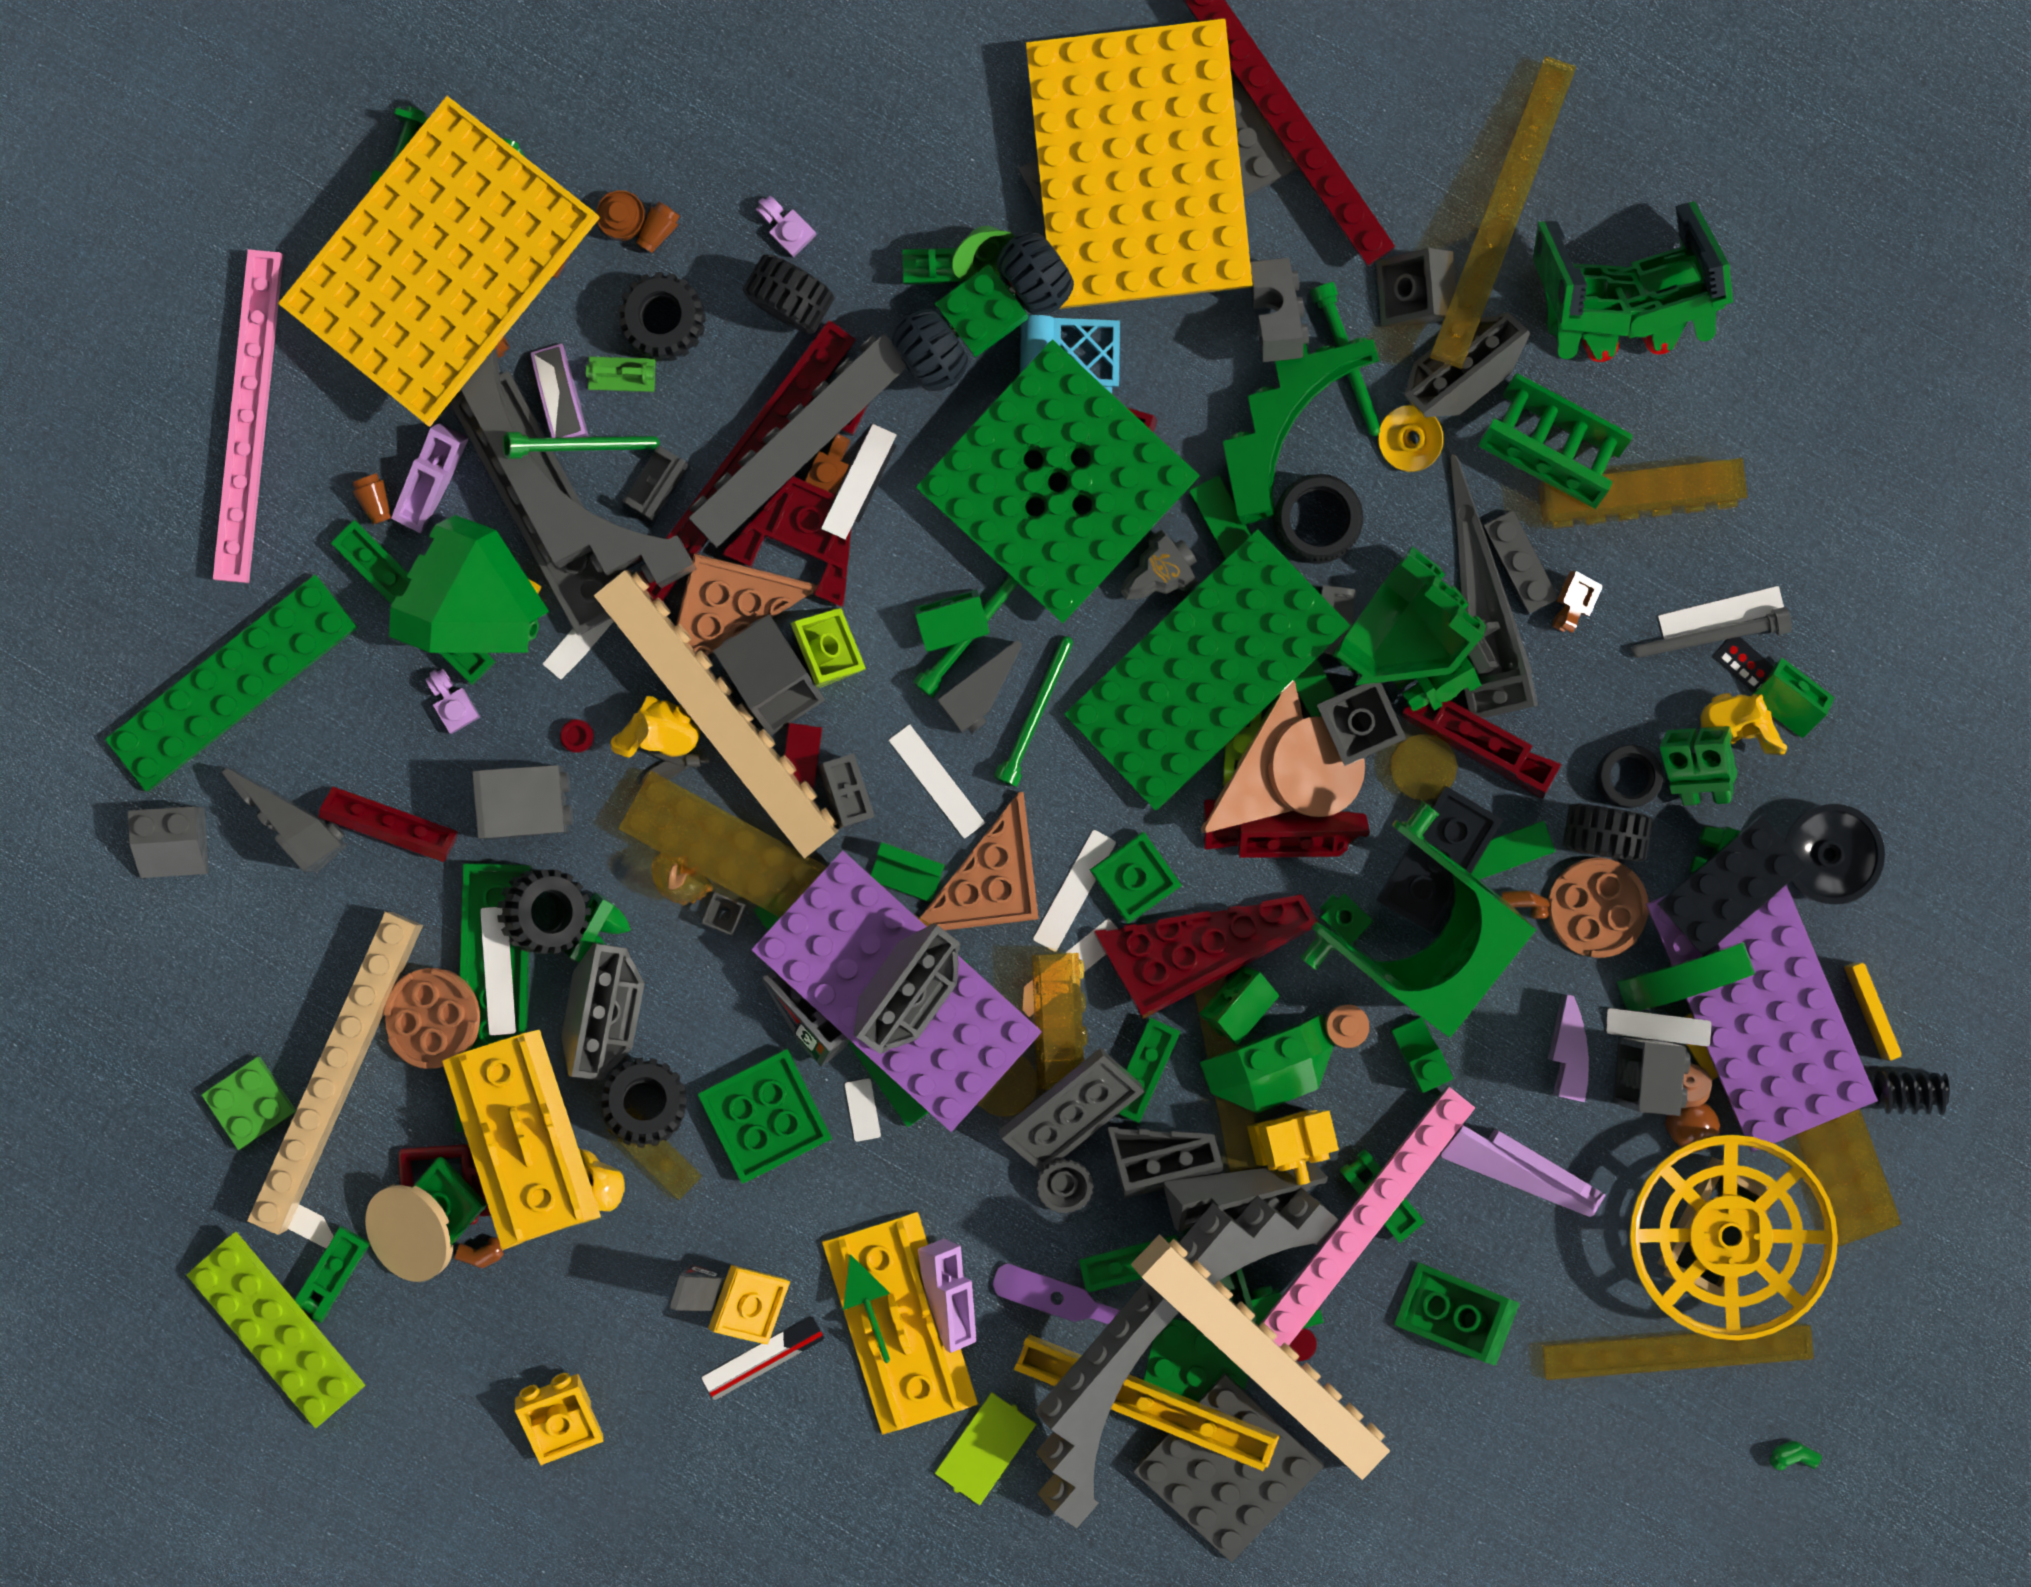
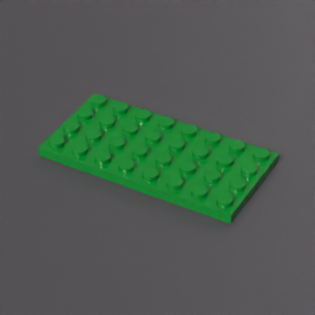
M1257 529L1064 715L1151 807L1157 811L1345 633L1351 625Z

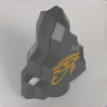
M1161 529L1148 540L1149 548L1140 555L1139 567L1128 574L1120 592L1126 600L1142 599L1155 591L1168 594L1179 589L1185 592L1199 584L1190 567L1197 561L1182 539L1174 544Z

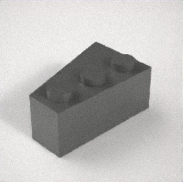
M1108 1127L1107 1137L1124 1199L1163 1190L1164 1182L1222 1173L1223 1164L1214 1134L1171 1131V1133L1154 1132L1147 1129L1126 1130L1118 1129V1127Z

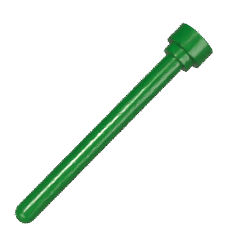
M1326 283L1310 290L1313 303L1318 304L1319 309L1323 308L1336 346L1348 345L1349 340L1335 305L1338 302L1336 296L1339 295L1335 283ZM1356 369L1347 375L1369 434L1371 436H1378L1380 433V423L1360 369Z
M505 432L502 441L503 453L506 459H521L523 455H528L529 452L656 449L657 446H660V440L656 436L528 438L527 435H522L521 432Z
M1011 575L1005 579L983 606L987 622L1019 585ZM973 639L951 645L931 670L927 669L924 673L920 672L912 682L933 699L941 689L939 686L943 682L941 678Z
M1069 636L1061 638L1008 760L1003 761L1002 765L997 766L993 775L995 779L1017 788L1023 776L1020 774L1022 767H1020L1021 761L1073 646V640Z

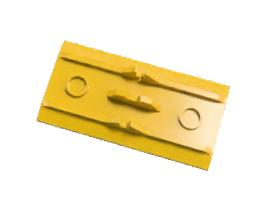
M540 1030L519 1034L457 1054L442 1061L502 1251L525 1241L601 1218Z
M918 1211L856 1232L822 1241L842 1308L844 1305L850 1254L890 1292L888 1295L870 1301L890 1358L888 1363L883 1361L864 1303L843 1310L882 1435L977 1405L978 1401L962 1350L959 1349L952 1353L946 1351L930 1311L918 1249L928 1245Z

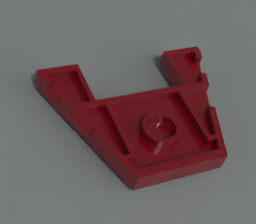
M792 476L767 503L761 513L746 526L739 537L725 549L723 555L752 568L765 537H769L824 561L828 565L815 592V596L843 608L845 604L852 527L846 539L821 529L836 495Z

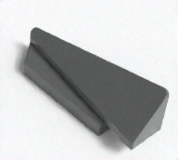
M1306 1162L1310 1182L1304 1185H1297L1293 1169L1278 1171V1169L1268 1170V1168L1166 1181L1164 1182V1190L1174 1228L1180 1232L1193 1227L1213 1203L1235 1221L1257 1195L1280 1213L1301 1187L1308 1191L1312 1186L1324 1185L1328 1177L1315 1163Z

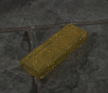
M633 1106L626 1111L631 1117L646 1121ZM609 1128L607 1131L612 1135V1130ZM620 1137L617 1139L678 1200L703 1176L668 1140H662L659 1142V1145L653 1147L651 1144H647L645 1148L637 1147L638 1144L631 1143L629 1146L624 1144V1140Z

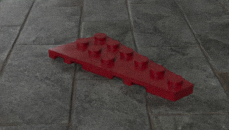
M1301 894L1262 901L1261 904L1241 907L1239 905L1228 907V910L1211 913L1210 911L1160 919L1158 922L1143 925L1131 924L1115 930L1094 931V935L1141 1018L1144 1019L1312 930V925L1315 921L1318 922Z

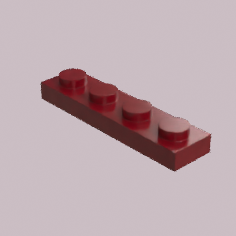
M334 786L319 808V818L441 862H445L457 840L458 831Z

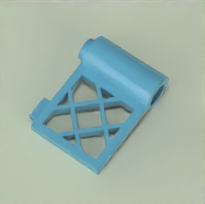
M1028 315L1029 319L1021 324L1020 373L1053 339L1111 394L1112 388L1119 387L1120 320L1053 318L1046 315ZM1061 326L1074 327L1082 336L1071 349L1061 339ZM1082 327L1092 329L1087 333ZM1097 328L1112 329V342L1104 350L1090 337ZM1085 340L1099 354L1087 366L1073 352ZM1110 348H1111V358L1106 354V352H1107ZM1102 357L1111 367V379H1098L1089 368Z

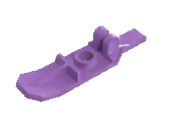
M1010 1263L997 1268L993 1281V1287L998 1296L1073 1322L1091 1318L1109 1324L1120 1312L1119 1309L1094 1301L1083 1288ZM1056 1291L1063 1294L1064 1300L1061 1304H1056L1052 1300V1295Z

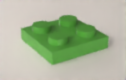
M256 1057L202 1094L238 1150L243 1149L296 1113L295 1108L261 1057Z

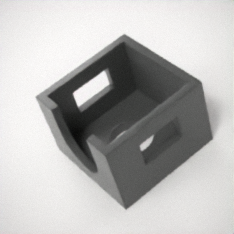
M714 892L701 923L734 936L747 905ZM724 907L729 908L732 913L731 918L726 921L719 917V911Z

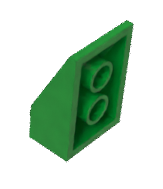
M1418 1262L1394 1325L1482 1362L1496 1366L1520 1303Z

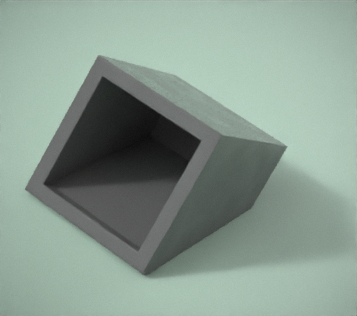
M770 614L763 619L755 620L750 624L749 628L735 637L726 639L720 647L713 650L749 709L770 736L825 701L824 696L816 687L811 676Z
M553 765L472 771L478 839L495 840L569 833L568 825H573V811L571 805H566L565 792H570V777L568 772H563V766Z

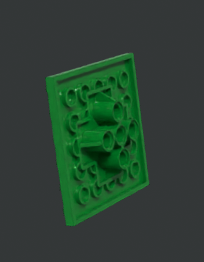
M1052 339L916 488L1064 624L1194 484L1200 475ZM1079 450L1088 452L1091 456L1089 464L1085 467H1076L1072 463V456L1075 452ZM1038 452L1043 456V463L1038 469L1026 467L1025 458L1028 454ZM1055 475H1063L1068 480L1066 489L1061 492H1054L1049 487V482ZM1081 497H1086L1092 502V509L1084 515L1076 513L1073 508L1075 501ZM1034 499H1040L1045 503L1043 514L1037 517L1027 513V505Z

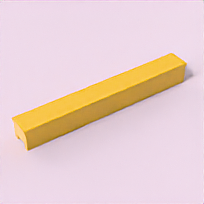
M1029 1334L1025 1338L1022 1352L1014 1370L1056 1386L1082 1355ZM1128 1375L1111 1407V1410L1261 1471L1268 1468L1280 1435L1132 1375Z

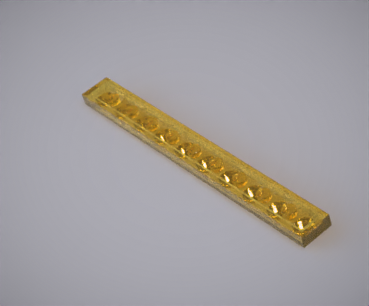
M1545 56L1430 358L1462 369L1576 66Z

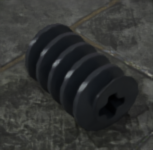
M1878 1071L1874 1080V1093L1878 1100L1875 1103L1876 1106L1883 1104L1886 1114H1890L1893 1104H1896L1899 1114H1904L1906 1105H1910L1912 1114H1917L1919 1106L1923 1105L1925 1114L1930 1115L1933 1105H1936L1939 1115H1944L1950 1096L1948 1076L1944 1073L1941 1077L1939 1073L1932 1072L1929 1076L1924 1072H1918L1915 1076L1912 1072H1904L1901 1076L1899 1072L1892 1071L1887 1075L1883 1071Z

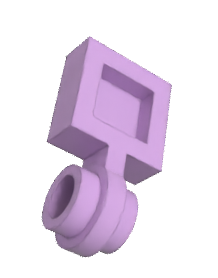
M769 195L766 199L762 197L758 201L759 206L755 209L758 214L769 224L773 220L777 223L769 232L770 235L793 258L817 235L793 209L783 218L780 215L783 208L772 196Z
M435 669L429 673L430 676L425 679L429 688L435 696L441 693L444 699L433 704L450 734L457 732L480 718L463 688L451 694L449 688L453 686V683L444 669L440 671Z

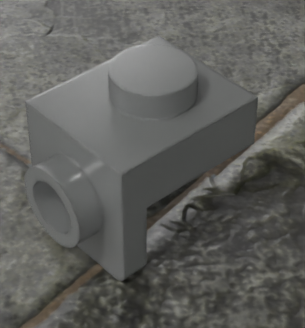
M1485 619L1482 620L1486 625L1484 636L1466 656L1479 674L1490 673L1500 667L1485 639L1487 635L1501 628L1498 622L1487 623Z

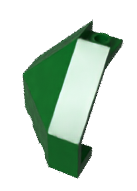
M457 515L436 524L429 535L433 542L425 556L418 555L406 577L411 582L403 597L397 595L390 607L389 637L429 653H528V643L536 638L539 630L538 618L547 614L549 610L497 530Z
M1413 546L1382 582L1332 654L1347 670L1358 674L1355 685L1452 674L1484 636L1486 629L1484 622L1480 617H1472L1465 609L1469 603L1456 587L1449 586L1441 580L1445 576L1442 569Z

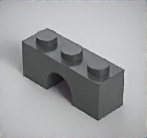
M1290 258L1250 262L1253 284L1250 290L1253 308H1271L1276 310V312L1271 314L1259 315L1258 338L1262 361L1270 362L1303 358V344H1309L1307 323L1301 324L1300 317H1304L1302 297H1296L1295 292L1299 291L1298 271H1292Z

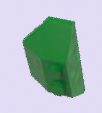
M1317 1015L1200 1061L1199 1065L1210 1094L1254 1113H1259L1319 1089L1334 1047L1326 1035L1323 1015Z

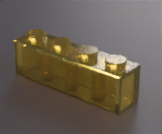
M1079 953L1032 955L1035 1026L1042 1031L1035 1039L1039 1089L1049 1090L1085 1061L1083 1046L1087 1045L1088 1036L1086 1027L1082 1026V1013L1086 1010V999L1084 993H1081L1080 979L1084 978V963L1082 959H1079Z

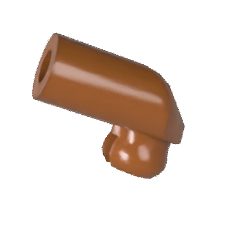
M1529 890L1502 892V898L1512 907H1531V917L1533 919H1545L1549 916L1548 907H1550V904L1546 898Z
M492 1237L488 1240L487 1245L479 1249L460 1243L455 1260L478 1268H485L499 1261L504 1253L499 1239Z

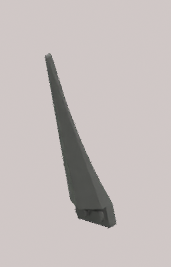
M1452 454L1451 468L1458 535L1461 595L1469 603L1465 610L1472 617L1478 616L1481 620L1485 619L1487 623L1498 622L1501 627L1485 637L1500 667L1490 673L1479 674L1476 670L1482 686L1471 692L1467 688L1464 689L1469 711L1484 719L1538 706L1531 675L1533 672L1459 458L1456 454Z

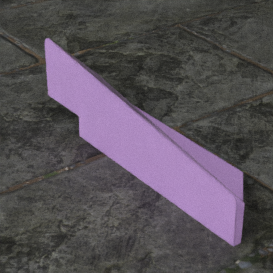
M1462 1125L1441 1152V1157L1588 1217L1595 1214L1605 1197V1194L1496 1129L1493 1130L1487 1140Z

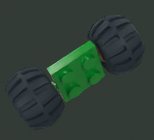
M1034 232L1021 234L1009 240L1001 249L996 265L1006 286L988 264L935 303L950 327L931 309L912 312L903 317L896 325L891 335V342L902 357L901 359L907 366V370L925 390L930 392L944 390L956 384L963 376L969 361L966 352L957 340L958 338L962 340L972 355L977 357L1029 319L1022 306L1033 315H1043L1058 310L1068 300L1074 287L1073 278L1058 253L1041 234Z

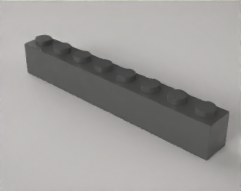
M884 333L878 339L874 335L868 338L859 347L863 353L854 362L847 358L835 370L839 376L830 385L824 380L811 393L814 400L804 407L800 403L786 416L790 422L781 431L777 426L762 439L766 445L757 454L751 449L738 462L742 468L733 477L727 472L714 485L718 490L709 499L703 495L689 508L693 513L689 520L716 548L907 368L901 359L902 357Z

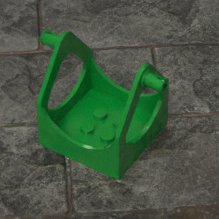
M1422 801L1407 822L1403 821L1401 823L1395 820L1392 826L1452 873L1455 900L1449 921L1441 934L1428 947L1415 955L1399 960L1381 961L1372 959L1363 951L1315 921L1311 928L1315 931L1317 937L1306 951L1301 954L1300 958L1313 969L1318 970L1332 949L1338 950L1382 988L1447 1037L1451 1038L1536 929L1505 899L1424 839V832L1440 814Z

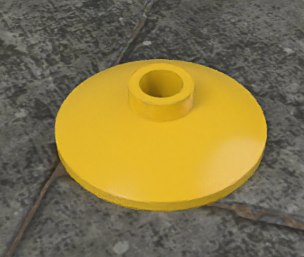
M1405 405L1394 409L1385 417L1380 426L1378 439L1381 452L1385 459L1399 470L1406 472L1423 470L1432 465L1441 453L1443 431L1436 417H1425L1413 405ZM1412 431L1419 434V441L1417 443H1414L1410 438Z

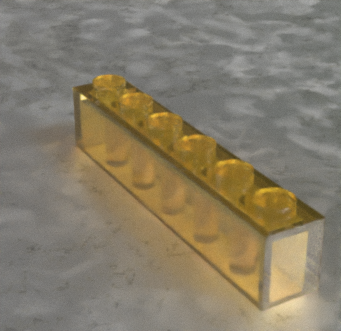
M1743 458L1603 474L1602 476L1612 480L1613 483L1596 509L1544 481L1538 485L1543 525L1553 524V529L1573 527V521L1586 520V525L1606 523L1607 517L1619 516L1620 522L1639 519V514L1652 512V518L1672 515V510L1684 508L1685 514L1704 512L1705 506L1718 505V510L1733 509L1738 507V502L1748 498Z

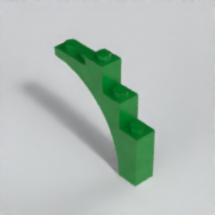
M1356 338L1349 341L1348 345L1337 348L1334 346H1323L1316 349L1315 353L1310 354L1307 345L1303 344V358L1275 361L1280 388L1275 389L1272 386L1263 387L1256 390V394L1248 395L1255 433L1239 432L1233 434L1230 437L1231 439L1223 441L1237 515L1243 525L1275 518L1273 499L1275 467L1282 444L1294 421L1309 402L1332 382L1356 369L1380 361L1374 339Z

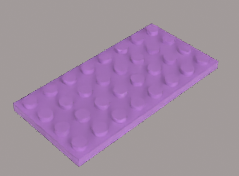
M842 850L753 947L752 951L942 1125L952 1132L1042 1031L958 956L957 985L917 1040L900 1047L888 1049L887 1052L879 1054L855 1037L854 1028L859 996L897 943L927 926Z
M1786 885L1705 954L1708 955L1712 951L1744 942L1755 974L1711 991L1685 998L1694 1019L1709 1020L1711 1022L1710 1045L1706 1046V1049L1743 1136H1752L1771 1143L1779 1142L1878 1101ZM1665 896L1645 904L1671 966L1703 956L1657 905ZM1748 1146V1148H1749V1150H1750L1751 1152H1754V1151L1759 1150V1149H1756V1148H1753V1147Z

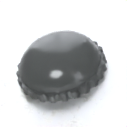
M1065 1159L1061 1161L1056 1160L1054 1163H1049L1039 1173L1036 1185L1037 1194L1040 1197V1201L1045 1204V1207H1049L1051 1211L1055 1210L1058 1213L1064 1212L1066 1214L1068 1212H1075V1210H1080L1082 1206L1087 1205V1201L1091 1199L1090 1196L1093 1194L1092 1188H1094L1093 1179L1089 1171L1085 1169V1166L1080 1165L1079 1162Z

